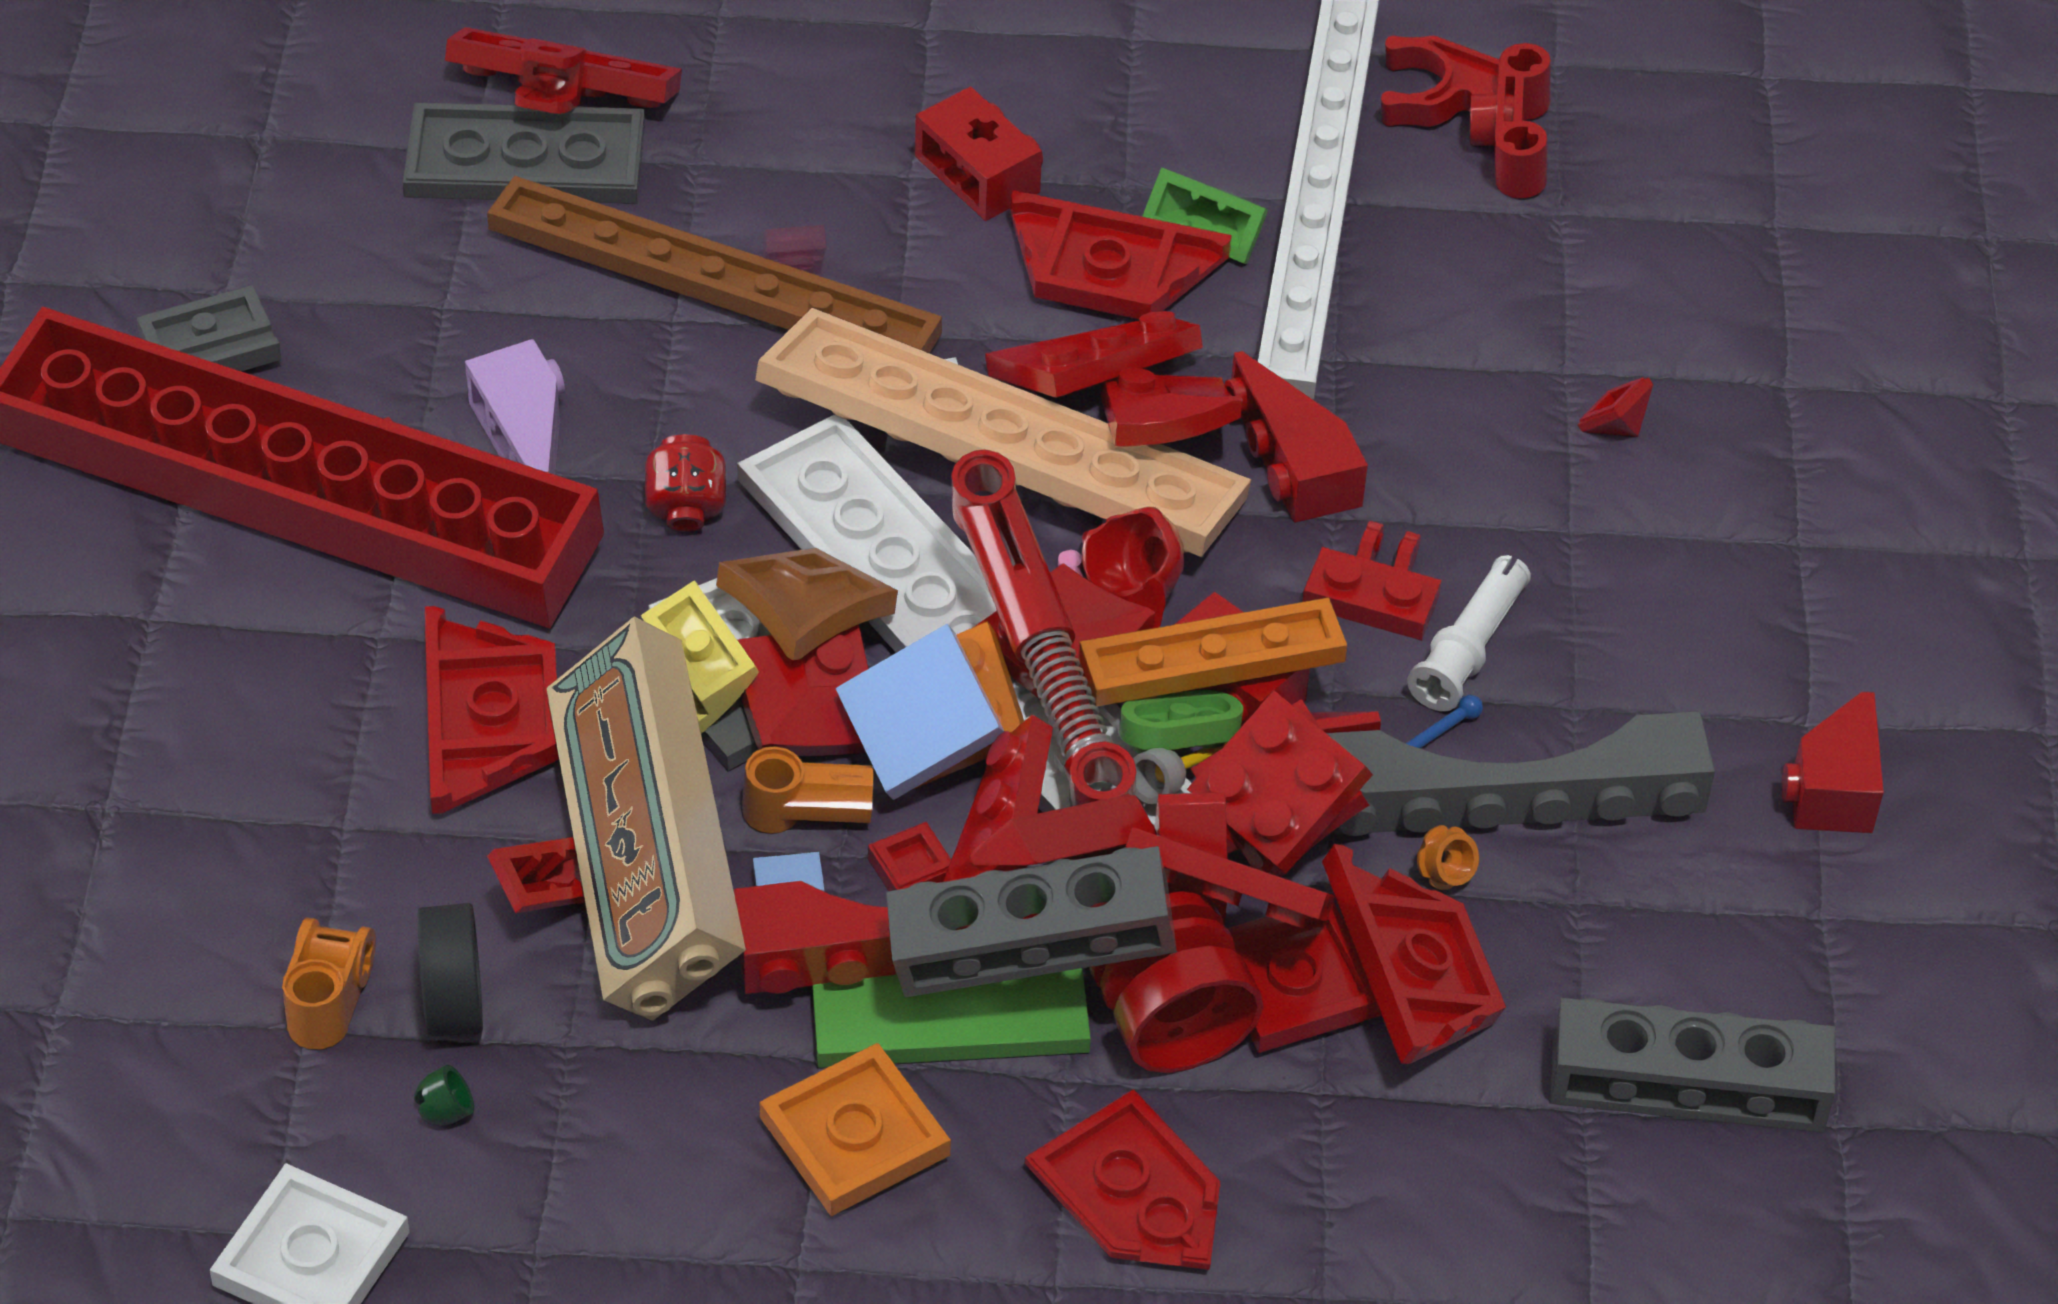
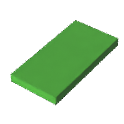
M1082 968L911 997H904L897 974L864 978L857 983L849 985H839L832 982L812 986L818 1068L830 1067L876 1043L880 1044L894 1064L1090 1053L1091 1038Z

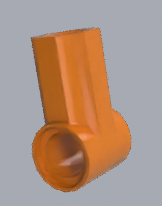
M780 747L762 748L754 752L747 759L742 799L743 817L754 829L770 834L784 832L792 828L798 820L870 823L873 797V768L870 765L802 763L800 758L788 749Z

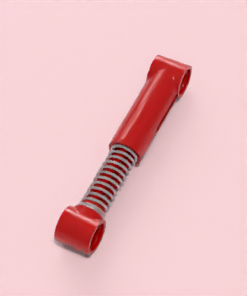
M986 449L972 451L958 460L952 472L953 517L960 529L966 532L1015 657L1018 661L1026 664L1030 677L1034 679L1033 684L1037 688L1038 697L1041 698L1042 707L1045 708L1044 712L1049 717L1048 722L1053 727V734L1057 737L1056 741L1061 747V754L1065 756L1063 768L1070 782V807L1128 794L1131 796L1135 795L1137 773L1135 761L1127 750L1118 744H1114L1111 737L1106 735L1107 727L1102 725L1103 717L1098 715L1100 710L1097 706H1094L1096 700L1090 696L1092 691L1090 687L1086 686L1088 683L1087 678L1082 677L1084 671L1078 667L1080 661L1078 658H1075V649L1070 648L1074 643L1076 635L1016 491L1014 467L1008 458L998 452ZM978 491H989L993 492L994 494L989 496H979L975 495L974 493ZM1104 781L1113 784L1116 788L1109 791H1098L1089 785Z

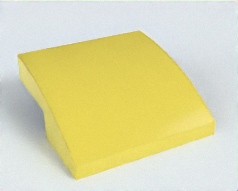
M694 580L643 613L641 617L645 622L682 640L700 732L702 734L735 703L752 683L759 671Z

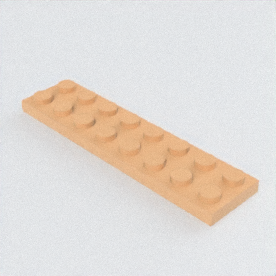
M811 308L758 361L756 381L774 387L788 397L801 398L827 408L841 418L857 420L885 431L896 440L910 441L938 452L949 461L957 463L962 456L976 450L986 449L998 452L1008 458L1013 465L1016 485H1021L1049 496L1060 505L1079 508L1104 519L1147 506L1156 507L1177 528L1184 544V552H1190L1202 557L1247 500L1251 479L1162 444L1131 447L1114 446L1109 424L814 308Z

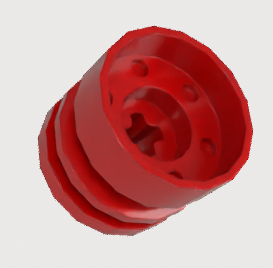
M1184 891L1169 893L1177 953L1090 967L1097 986L1101 988L1107 1007L1114 1011L1117 1028L1133 1061L1147 1071L1173 1073L1194 1069L1218 1059L1246 1038L1257 1025L1264 1008L1261 992L1244 959L1236 953L1233 937L1230 931L1224 927L1223 918L1216 904L1203 894Z

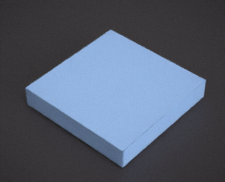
M948 624L836 688L885 792L893 800L992 744L1004 732L962 645Z

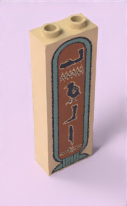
M634 616L546 689L603 1000L653 1021L707 979L714 976L720 969L743 953L746 948L682 640Z

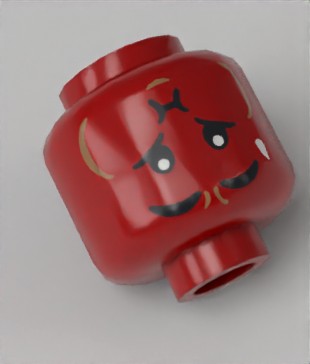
M681 434L662 440L661 446L649 453L645 463V503L649 511L654 516L666 520L667 526L677 531L701 529L704 526L705 520L719 515L726 503V462L722 453L710 446L708 439L697 435Z

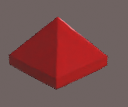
M1642 377L1608 390L1579 419L1580 422L1577 426L1582 432L1638 437L1654 384L1649 377Z

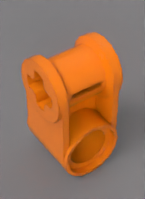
M306 917L302 921L296 937L294 953L287 972L283 977L282 984L287 1029L291 1039L299 1046L307 1049H325L340 1042L348 1032L361 990L367 984L373 967L376 948V934L373 928L362 926L358 932L321 927L319 920Z

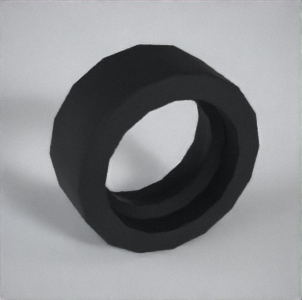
M471 903L420 907L417 912V932L422 998L427 1033L429 1036L481 1032L483 1030L482 992L473 906Z

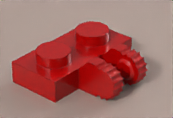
M1368 522L1360 541L1357 556L1326 547L1321 548L1304 588L1302 602L1329 598L1336 617L1422 641L1440 596L1442 580L1411 572L1420 546V534L1409 531L1405 533L1398 546L1394 567L1374 561L1384 539V525L1377 522Z

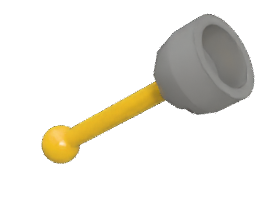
M1228 742L1218 748L1199 749L1181 758L1174 751L1164 748H1153L1136 755L1133 758L1137 772L1135 795L1145 803L1157 804L1158 794H1177L1185 784L1186 769L1199 764L1215 754Z

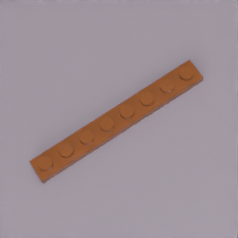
M515 175L487 212L488 229L788 330L811 308H814L927 353L931 352L942 334V316Z

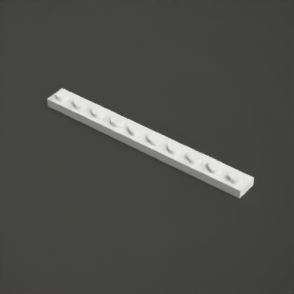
M1322 0L1260 346L1258 362L1311 399H1314L1380 0Z

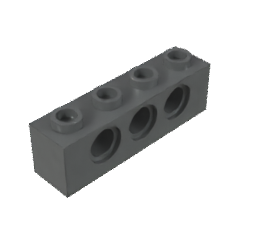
M1159 846L1144 849L1123 848L1112 854L1078 860L1058 859L1048 862L1043 866L1007 872L991 870L980 873L976 877L941 883L920 882L909 888L886 892L892 961L904 997L1177 953L1168 882ZM1107 902L1105 905L1100 907H1091L1098 903ZM1038 914L1037 916H1035V917H1033V918L1023 919L1024 917H1026V916H1028V915ZM971 925L962 930H955L961 926Z
M1561 998L1553 1036L1550 1104L1825 1132L1835 1096V1026L1810 1024L1809 1022L1796 1019L1780 1021L1742 1017L1730 1012L1713 1014L1675 1010L1663 1005L1646 1007L1608 1003L1596 998L1581 1000Z

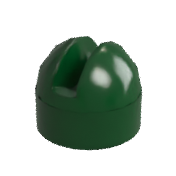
M445 1065L428 1074L419 1082L414 1093V1100L420 1105L418 1113L423 1120L432 1125L445 1126L453 1124L474 1112V1101L471 1091L462 1075L451 1065Z

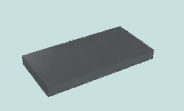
M414 103L403 178L404 197L497 200L515 175L596 203L638 204L645 111L644 109L575 107L567 113L554 114L516 105Z

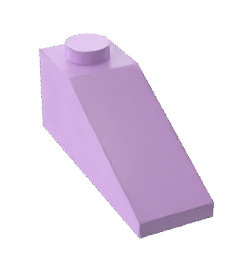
M534 339L466 360L469 404L498 455L555 475L560 426L558 395L565 393L563 376L554 359L546 360Z

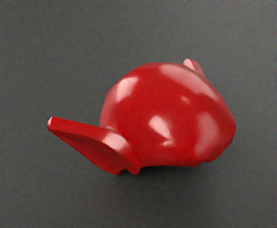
M1147 506L1121 515L1110 516L1101 526L1084 532L1081 539L1083 544L1082 564L1087 580L1126 601L1149 607L1155 612V620L1152 629L1161 626L1166 598L1174 589L1183 571L1184 544L1175 525L1158 508Z

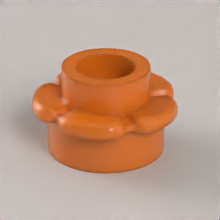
M1439 825L1430 829L1425 834L1423 843L1417 853L1419 873L1423 877L1429 878V884L1433 888L1440 890L1451 889L1453 886L1467 883L1474 876L1479 864V851L1475 841L1465 831L1456 826L1447 829L1446 826ZM1445 851V859L1442 862V854Z

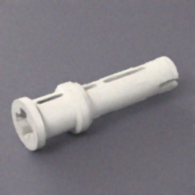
M1504 555L1498 557L1455 624L1443 628L1436 633L1430 644V655L1426 661L1416 664L1407 678L1409 690L1421 704L1437 711H1450L1458 705L1463 696V684L1468 677L1479 673L1486 661L1485 645L1521 591L1527 587L1531 580V573L1521 560L1517 559L1508 575H1504L1503 573L1511 563L1512 556Z

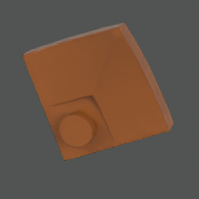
M818 548L719 562L716 582L718 588L738 600L761 621L778 642L786 656L792 660L803 658L826 640L853 626L875 618L895 614L898 595L897 589Z

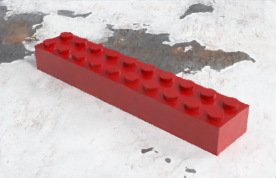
M44 306L40 308L0 367L1 444L549 629L604 535L597 488Z

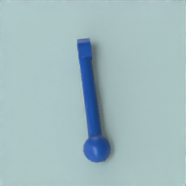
M1475 695L1462 697L1456 710L1406 742V744L1422 748L1465 718L1469 720L1478 718L1483 711L1482 701Z

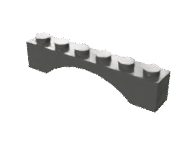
M1700 711L1636 715L1616 732L1586 748L1554 758L1520 763L1475 762L1441 756L1408 745L1380 730L1326 733L1362 762L1373 774L1360 789L1370 806L1351 817L1328 835L1346 834L1349 836H1360L1367 833L1408 830L1425 832L1439 825H1444L1447 828L1452 826L1490 828L1507 824H1555L1561 821L1620 820L1626 817L1684 816L1690 813H1704L1707 810L1715 769Z

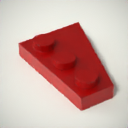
M1157 311L1140 316L1139 321L985 353L989 377L1057 398L1119 377V372L1123 369H1142L1203 348L1200 325L1176 319L1173 312Z
M1033 714L1012 732H1002L991 745L986 757V770L943 882L976 877L980 873L991 870L1007 872L1028 867V865H974L969 856L973 854L972 851L1010 819L1038 813L1053 727Z
M1134 827L1131 829L1125 848L1144 849L1159 846L1168 883H1175L1178 872L1204 880L1200 894L1239 906L1243 894L1269 902L1265 916L1300 928H1304L1307 916L1326 922L1328 920L1335 899L1334 895Z

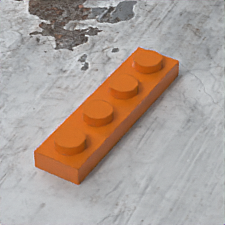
M1323 598L1080 641L1079 660L1087 678L1088 686L1091 688V695L1096 700L1095 706L1098 707L1343 663L1346 661L1347 643L1330 599Z

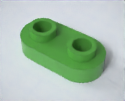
M1193 690L1131 700L1122 705L1118 734L1138 754L1153 748H1164L1167 750L1195 746L1218 748L1228 742L1241 728L1243 705L1232 695L1215 690Z

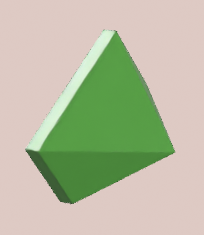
M1161 167L1142 217L1232 235L1229 258L1248 264L1269 209Z

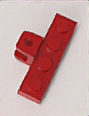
M468 27L462 28L447 38L445 61L463 64V71L469 74L492 76L496 75L497 71L517 75V81L522 83V86L516 90L515 105L523 108L562 114L577 107L580 104L581 95L602 97L606 95V92L627 96L626 102L631 105L654 108L659 107L661 103L667 102L680 91L681 68L588 51L586 48L534 38L525 39Z

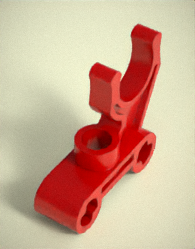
M1393 35L1386 39L1385 57L1388 69L1393 71L1406 68L1426 69L1437 74L1441 81L1435 87L1420 93L1384 92L1381 96V118L1384 125L1407 124L1431 127L1449 120L1459 111H1469L1471 113L1470 144L1471 146H1495V181L1497 188L1503 194L1513 198H1529L1539 194L1546 187L1547 134L1540 125L1524 121L1543 115L1549 109L1551 103V59L1549 53L1543 47L1530 43L1515 44L1506 48L1501 53L1500 58L1497 59L1435 35L1424 37H1399Z

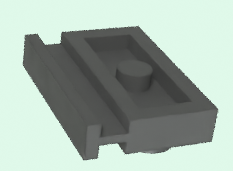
M253 285L136 317L141 339L238 371L282 360L279 341L273 335L270 321Z

